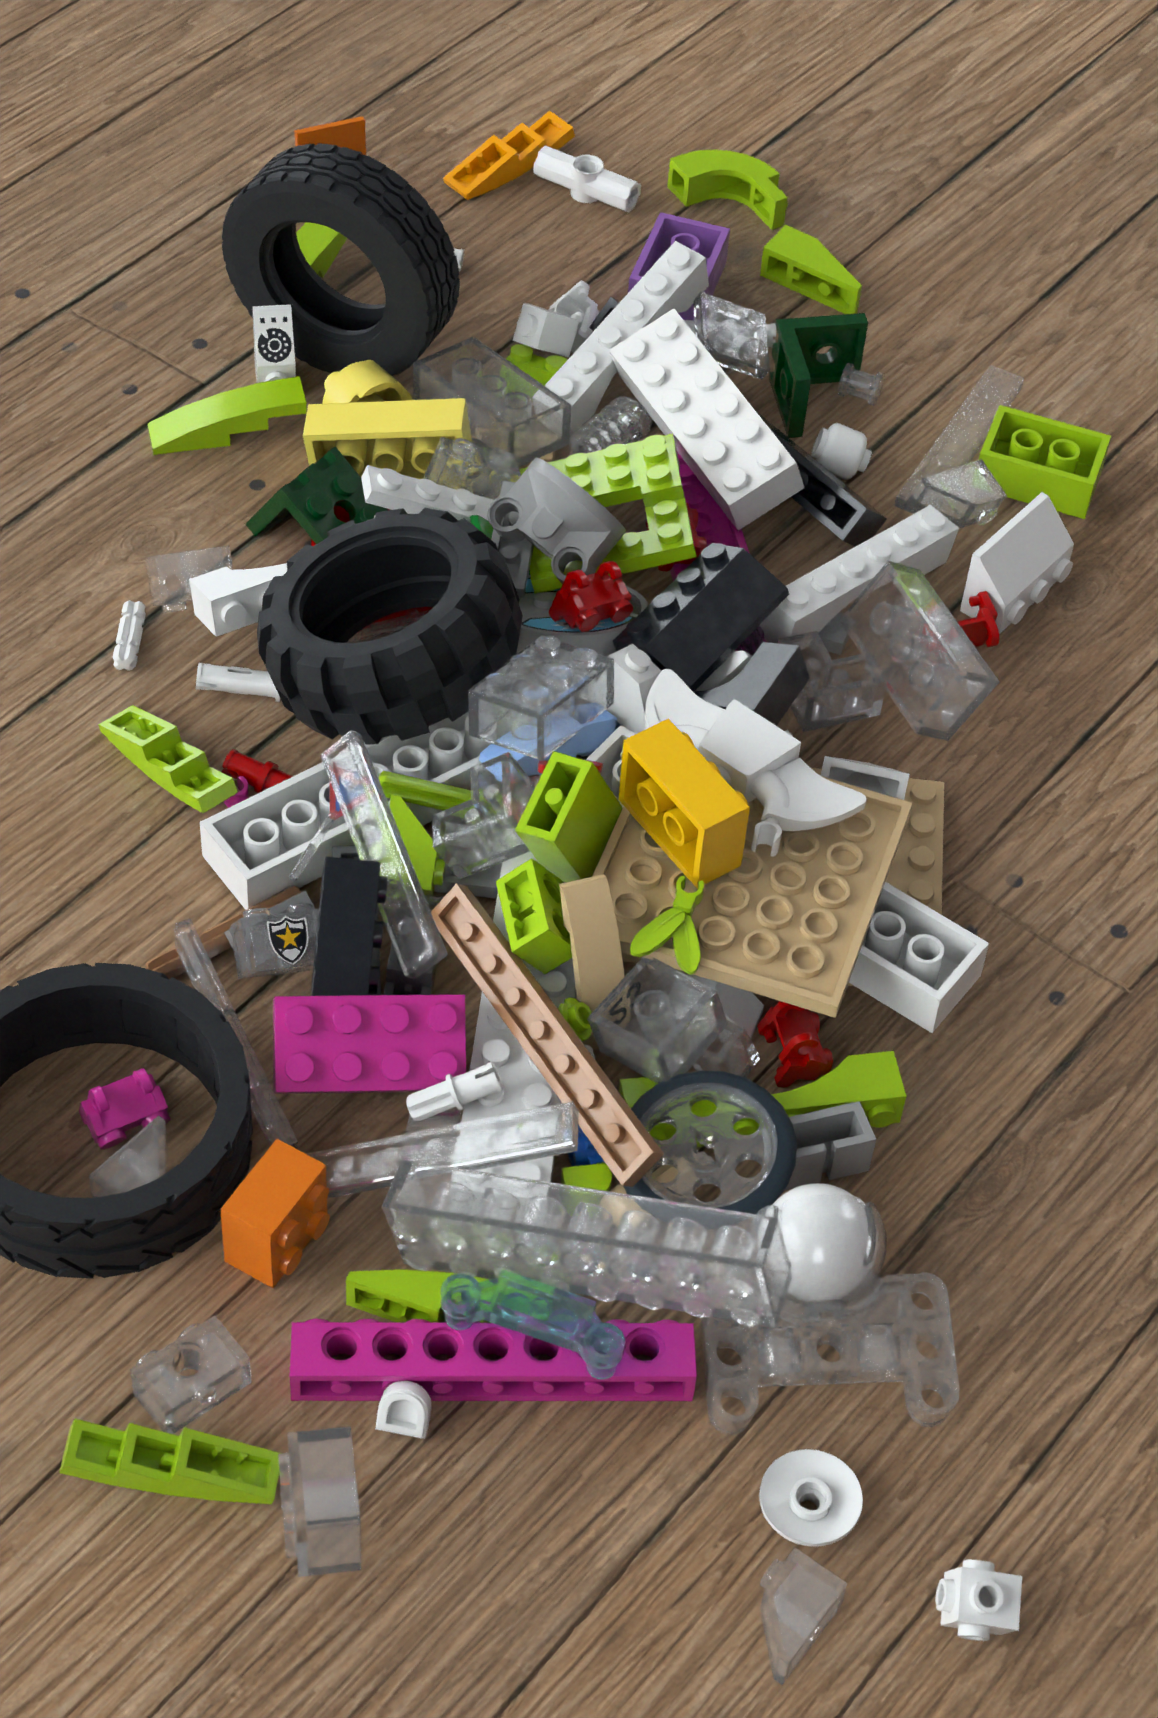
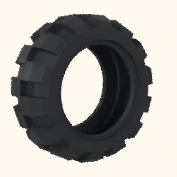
M404 508L377 512L374 519L358 524L351 520L327 531L328 537L315 546L307 544L287 561V572L283 576L273 577L263 595L262 611L259 612L257 627L258 651L284 707L294 713L299 721L312 730L332 740L340 734L351 744H379L382 737L395 735L401 741L430 733L428 726L446 718L453 722L477 706V696L484 690L494 691L508 673L511 656L517 653L523 616L519 606L520 598L505 558L498 552L496 543L465 518L458 521L448 511L424 508L419 514H408ZM433 607L418 621L396 633L371 641L347 643L349 639L364 627L385 616L412 608Z

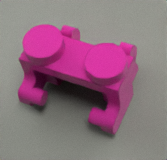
M144 1068L134 1071L133 1075L103 1087L97 1086L90 1089L87 1096L88 1099L82 1101L79 1107V1114L83 1123L87 1124L95 1144L98 1143L101 1150L111 1148L123 1142L127 1138L125 1134L127 1130L142 1125L144 1131L147 1132L157 1129L171 1120L160 1086L156 1085L152 1074L148 1075Z

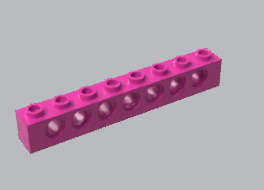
M310 1319L306 1322H292L291 1401H380L385 1389L397 1381H411L419 1384L427 1391L431 1401H693L697 1378L694 1323H679L668 1319L655 1323H629L620 1319L610 1320L605 1323H580L572 1319H564L555 1323H530L523 1319H513L505 1323H480L473 1319H462L455 1323H431L424 1319H412L406 1322H379L374 1319H361L356 1322H329L325 1319ZM338 1354L351 1356V1358L342 1361L332 1357ZM388 1354H397L402 1358L391 1361L383 1357ZM439 1354H446L452 1358L441 1361L433 1357ZM495 1354L501 1356L502 1359L491 1361L485 1359L484 1356ZM545 1354L553 1359L541 1361L534 1358V1356ZM594 1354L600 1356L602 1359L599 1361H591L583 1356ZM640 1354L647 1355L652 1360L641 1361L634 1356Z

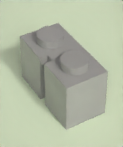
M860 1101L789 1117L796 1136L797 1154L796 1166L785 1190L806 1184L819 1183L822 1173L825 1172L828 1179L832 1180L869 1171L876 1137ZM769 1130L765 1155L769 1165H771L773 1143Z

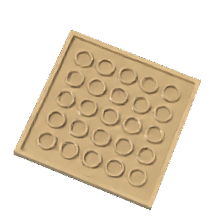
M823 777L864 794L867 798L865 808L845 820L828 826L801 831H782L778 853L772 857L770 856L772 850L770 845L759 844L755 852L751 849L755 826L757 823L762 822L761 817L764 807L757 798L749 802L750 813L748 816L742 865L705 884L703 899L695 906L691 916L701 953L700 964L694 975L836 1018L907 825L913 803ZM624 806L593 876L604 874L607 877L617 920L621 951L631 955L630 946L634 936L656 917L673 908L676 897V883L684 873ZM685 876L686 883L683 890L688 893L696 892L698 888ZM672 937L653 953L638 957L683 971L675 957Z

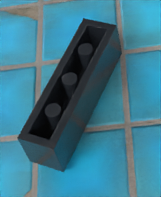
M325 857L310 996L377 994L379 966H371L373 948L381 949L384 922L375 920L377 903L385 904L388 876H380L381 862Z

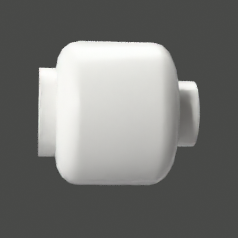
M834 423L828 429L822 428L820 430L811 456L816 458V461L834 476L848 480L855 475L857 470L860 472L865 471L872 451L866 449L867 438L864 433L840 423Z

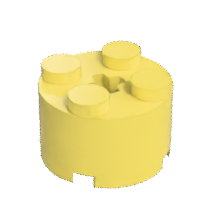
M365 360L350 364L340 372L335 371L326 378L324 383L326 391L322 404L412 400V397L401 383L375 361Z

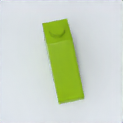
M785 225L763 247L760 276L844 314L858 313L862 285L817 238Z

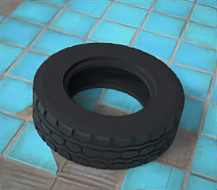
M306 144L289 148L273 157L234 198L225 215L222 229L224 262H226V270L231 284H233L240 301L249 311L248 313L252 318V306L291 305L295 357L316 369L328 373L340 372L355 362L373 360L392 377L410 368L412 364H415L450 321L458 303L460 278H458L457 258L454 255V247L449 235L445 232L444 225L437 214L430 208L422 195L408 184V181L394 170H390L385 164L370 156L363 155L361 152L330 144ZM309 222L327 226L358 246L375 266L381 277L385 290L386 304L372 305L354 301L337 292L323 281L309 265L300 249L296 235V223Z

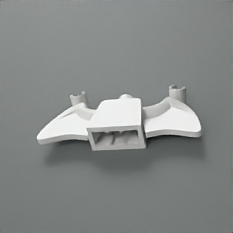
M671 669L662 670L655 679L646 701L645 728L647 729L669 718L681 732H685L690 736L695 748L707 761H712L718 767L721 776L735 791H740L748 803L755 798L761 802L764 810L761 817L762 822L757 823L755 826L751 846L753 852L756 851L757 845L767 844L772 847L770 856H776L779 850L782 831H801L828 826L845 820L865 808L867 798L864 794L829 781L817 774L799 758L801 746L799 740L742 703L733 699L726 709L706 702L697 696Z

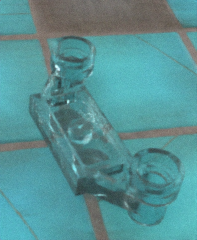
M504 1269L501 1270L499 1277L483 1282H478L468 1274H454L448 1277L441 1286L440 1304L445 1312V1321L449 1327L455 1330H465L474 1322L481 1320L497 1324L579 1353L586 1363L588 1373L600 1380L612 1377L616 1372L617 1364L623 1358L625 1347L624 1334L617 1326L600 1321L595 1313L596 1301Z

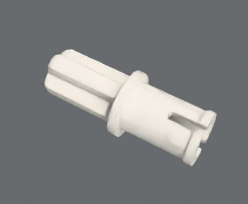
M489 1062L484 1066L455 1077L451 1074L446 1075V1081L408 1095L406 1104L413 1120L421 1121L455 1107L461 1111L464 1109V1104L486 1095L503 1091L501 1082H499L500 1078L493 1062Z

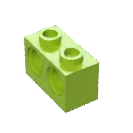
M531 858L496 880V885L512 953L545 975L572 958L570 933L564 927L559 886L564 881Z

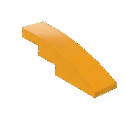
M549 110L531 127L520 123L502 140L495 135L491 136L444 176L443 181L467 200L495 190L532 169L539 151L545 145L556 150L563 147L575 137L574 129Z

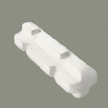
M129 600L124 603L121 615L123 617L120 619L116 638L117 645L113 653V665L118 670L126 669L130 671L135 668L138 656L136 654L139 652L143 631L141 626L144 624L146 616L144 611L145 605L140 601L134 603Z

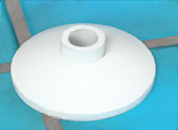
M812 1449L792 1451L776 1459L766 1470L759 1492L760 1506L769 1525L785 1539L804 1546H825L843 1539L857 1524L863 1505L861 1486L853 1471L839 1458L829 1453ZM811 1501L818 1509L808 1510L803 1508L800 1503Z

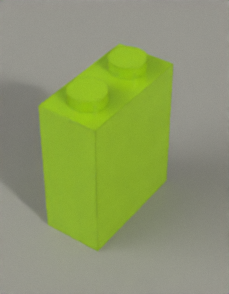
M553 751L515 831L539 864L566 883L593 876L623 807L593 762Z

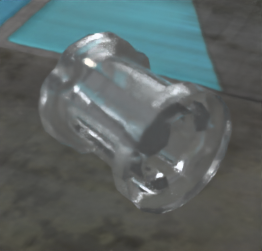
M847 363L840 379L838 395L845 397L846 394L868 400L869 405L875 406L882 390L884 373L878 372L874 375L857 370L853 364Z

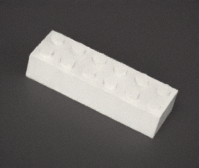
M675 309L670 310L609 350L620 378L663 434L673 433L677 452L738 531L804 488L796 461Z

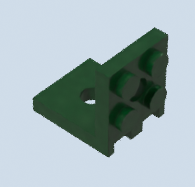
M865 313L776 319L775 326L779 337L778 343H773L771 355L775 366L774 371L769 372L768 378L788 438L803 437L810 384L859 381L868 328V320ZM832 346L827 353H817L823 347Z
M334 446L316 463H312L294 480L281 487L245 525L257 536L289 511L312 540L318 544L328 537L327 531L346 523L340 521L335 516L334 506L343 507L348 512L350 521L354 520L355 524L374 519L377 512L388 511V509L365 502L361 477Z

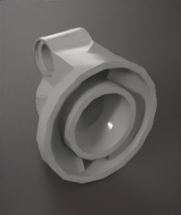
M537 457L508 493L494 500L488 509L489 523L503 540L519 542L527 539L537 549L552 559V571L562 585L566 578L564 569L568 563L580 560L583 562L581 570L586 575L595 573L600 563L626 532L623 525L588 492L554 466ZM512 511L519 512V518L514 525L509 527L501 526L502 519L507 513Z

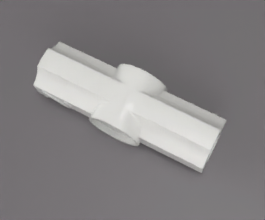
M545 145L539 151L534 162V174L571 189V196L578 202L592 203L599 200L630 213L640 196L641 184L604 169L603 161L593 155L573 157Z

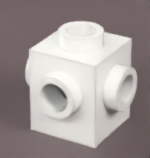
M963 1560V1567L945 1572L944 1579L942 1578L939 1581L936 1591V1607L938 1611H942L941 1626L958 1628L959 1638L978 1641L990 1640V1633L1003 1635L1018 1631L1022 1576L994 1572L995 1564L991 1562Z

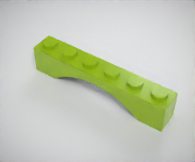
M894 1051L848 1055L835 1069L818 1080L791 1091L771 1094L784 1107L789 1117L860 1101L870 1126L876 1128L886 1127L892 1123H900L907 1097ZM657 1075L620 1079L619 1093L629 1107L632 1108L643 1094L658 1083L672 1077ZM699 1093L674 1100L657 1111L645 1127L661 1150L663 1148L681 1146L698 1148L709 1143L727 1141L744 1143L755 1138L768 1137L769 1132L763 1117L752 1106L738 1098L719 1093Z

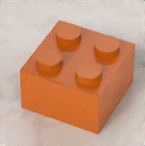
M276 1139L220 1209L224 1261L271 1288L275 1287L284 1274L287 1276L292 1274L302 1258L303 1249L311 1239L317 1240L320 1238L330 1220V1214L327 1213L329 1188L327 1187L326 1165L287 1143Z

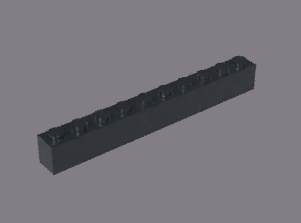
M610 297L589 328L594 331L620 301ZM758 413L797 463L804 488L791 496V498L846 543L856 547L874 537L887 519Z

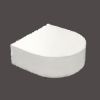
M397 1381L389 1385L385 1389L378 1406L375 1429L425 1439L431 1414V1399L427 1391L419 1384L411 1381Z

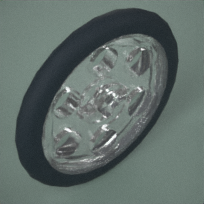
M703 1070L679 1074L655 1085L643 1094L631 1108L649 1134L651 1129L659 1123H669L677 1129L675 1135L668 1140L661 1141L653 1138L664 1155L633 1187L623 1186L627 1195L643 1212L665 1225L685 1231L697 1232L731 1229L755 1219L768 1209L788 1186L796 1166L797 1141L793 1124L784 1107L765 1088L745 1077L723 1071ZM700 1100H710L717 1106L716 1111L707 1117H698L690 1110L693 1104ZM742 1118L754 1119L760 1125L758 1130L751 1135L738 1134L733 1130V1126ZM696 1137L701 1145L704 1144L708 1149L714 1148L715 1161L711 1156H707L705 1152L698 1153ZM744 1160H754L762 1166L760 1173L751 1178L741 1177L736 1173L735 1168ZM661 1165H671L678 1170L676 1178L667 1183L655 1181L651 1174L654 1169ZM706 1183L714 1184L721 1189V1194L713 1201L704 1202L694 1196L697 1187Z

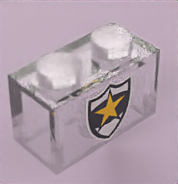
M314 903L291 905L287 907V913L271 914L270 908H256L244 911L243 918H240L230 926L238 979L313 970L319 909L314 910Z

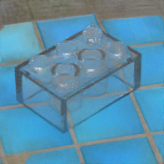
M541 635L509 659L501 668L494 673L492 672L468 690L469 736L543 761L553 751L557 750L614 704V659L598 654L590 648H580L561 642L556 637Z

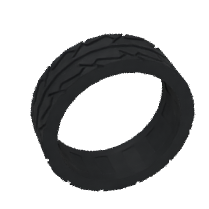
M83 963L51 968L17 981L19 985L7 986L0 991V1087L13 1074L30 1063L62 1049L94 1043L127 1044L153 1050L180 1063L202 1082L213 1097L217 1107L215 1116L201 1142L180 1164L158 1179L127 1192L95 1198L58 1197L30 1190L0 1174V1255L13 1263L16 1261L24 1268L56 1277L93 1279L95 1274L106 1278L140 1272L173 1258L172 1253L184 1252L210 1233L221 1220V1207L249 1172L253 1140H250L253 1134L250 1080L244 1049L224 1015L199 991L173 977L169 979L163 973L130 964L95 963V966Z

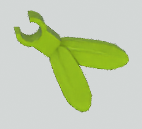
M682 875L676 883V897L673 908L656 917L634 936L630 946V953L634 957L649 955L672 937L674 953L679 967L685 973L692 975L698 970L701 953L691 916L695 906L703 899L704 882L703 880L698 882V890L696 892L688 893L683 890L685 889L686 878Z

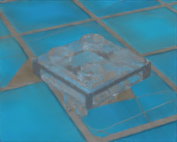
M700 292L693 300L696 337L727 376L735 370L763 380L770 371L765 314Z

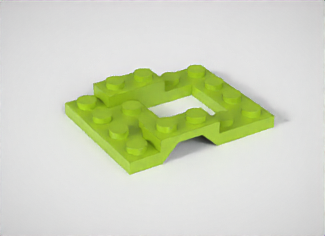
M673 433L663 436L652 435L642 441L625 445L614 444L603 450L586 454L575 453L565 459L548 462L588 492L604 507L643 499L649 530L638 533H625L601 563L614 561L620 567L621 573L625 574L696 557ZM528 467L519 469L520 477ZM534 546L530 565V577L534 593L560 589L562 583L552 571V559ZM574 560L568 563L564 569V575L567 576L569 572L574 570H581L583 562Z

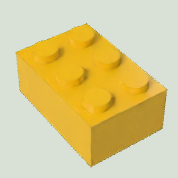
M669 718L623 741L618 800L692 884L698 888L699 881L703 880L705 885L742 865L748 816L750 813V806L745 796L740 791H735L721 776L718 767L712 761H707L695 748L690 736L685 732H681Z

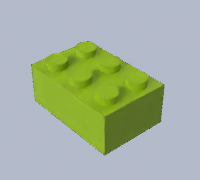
M999 405L979 455L973 488L1028 504L1043 492L1050 497L1056 511L1085 519L1103 470L1111 435Z

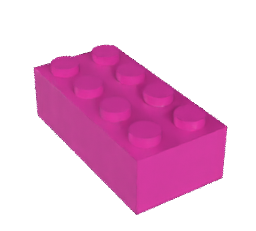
M465 994L275 996L273 999V1094L418 1092L446 1081V1075L448 1074L455 1077L466 1073Z

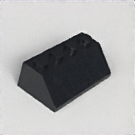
M711 543L702 550L701 554L685 570L677 575L676 579L662 593L657 595L634 620L627 624L626 628L613 640L616 651L634 644L638 649L644 651L661 671L671 669L695 692L789 595V591L781 581L744 548Z

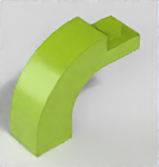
M699 150L670 158L667 187L686 207L709 199H731L751 208L771 230L784 226L788 197L778 188L780 173L767 163L743 153L727 150Z

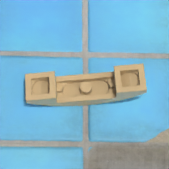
M602 874L559 884L564 927L570 933L577 1000L585 1003L591 1009L594 1016L591 1036L582 1043L591 1046L593 1050L624 1043L627 1015L626 995L623 997V990L625 988L624 966L617 920L607 877ZM618 995L619 998L610 1009L622 1005L623 1012L616 1022L611 1023L609 1020L612 1017L616 1018L619 1015V1010L606 1013L604 1009Z

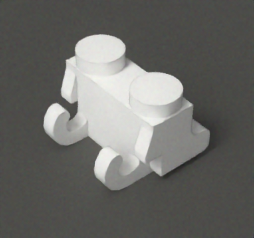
M579 281L549 308L550 311L580 320L571 349L573 353L592 334L593 330L589 327L600 313L597 310L598 304L588 297L589 285L584 281Z

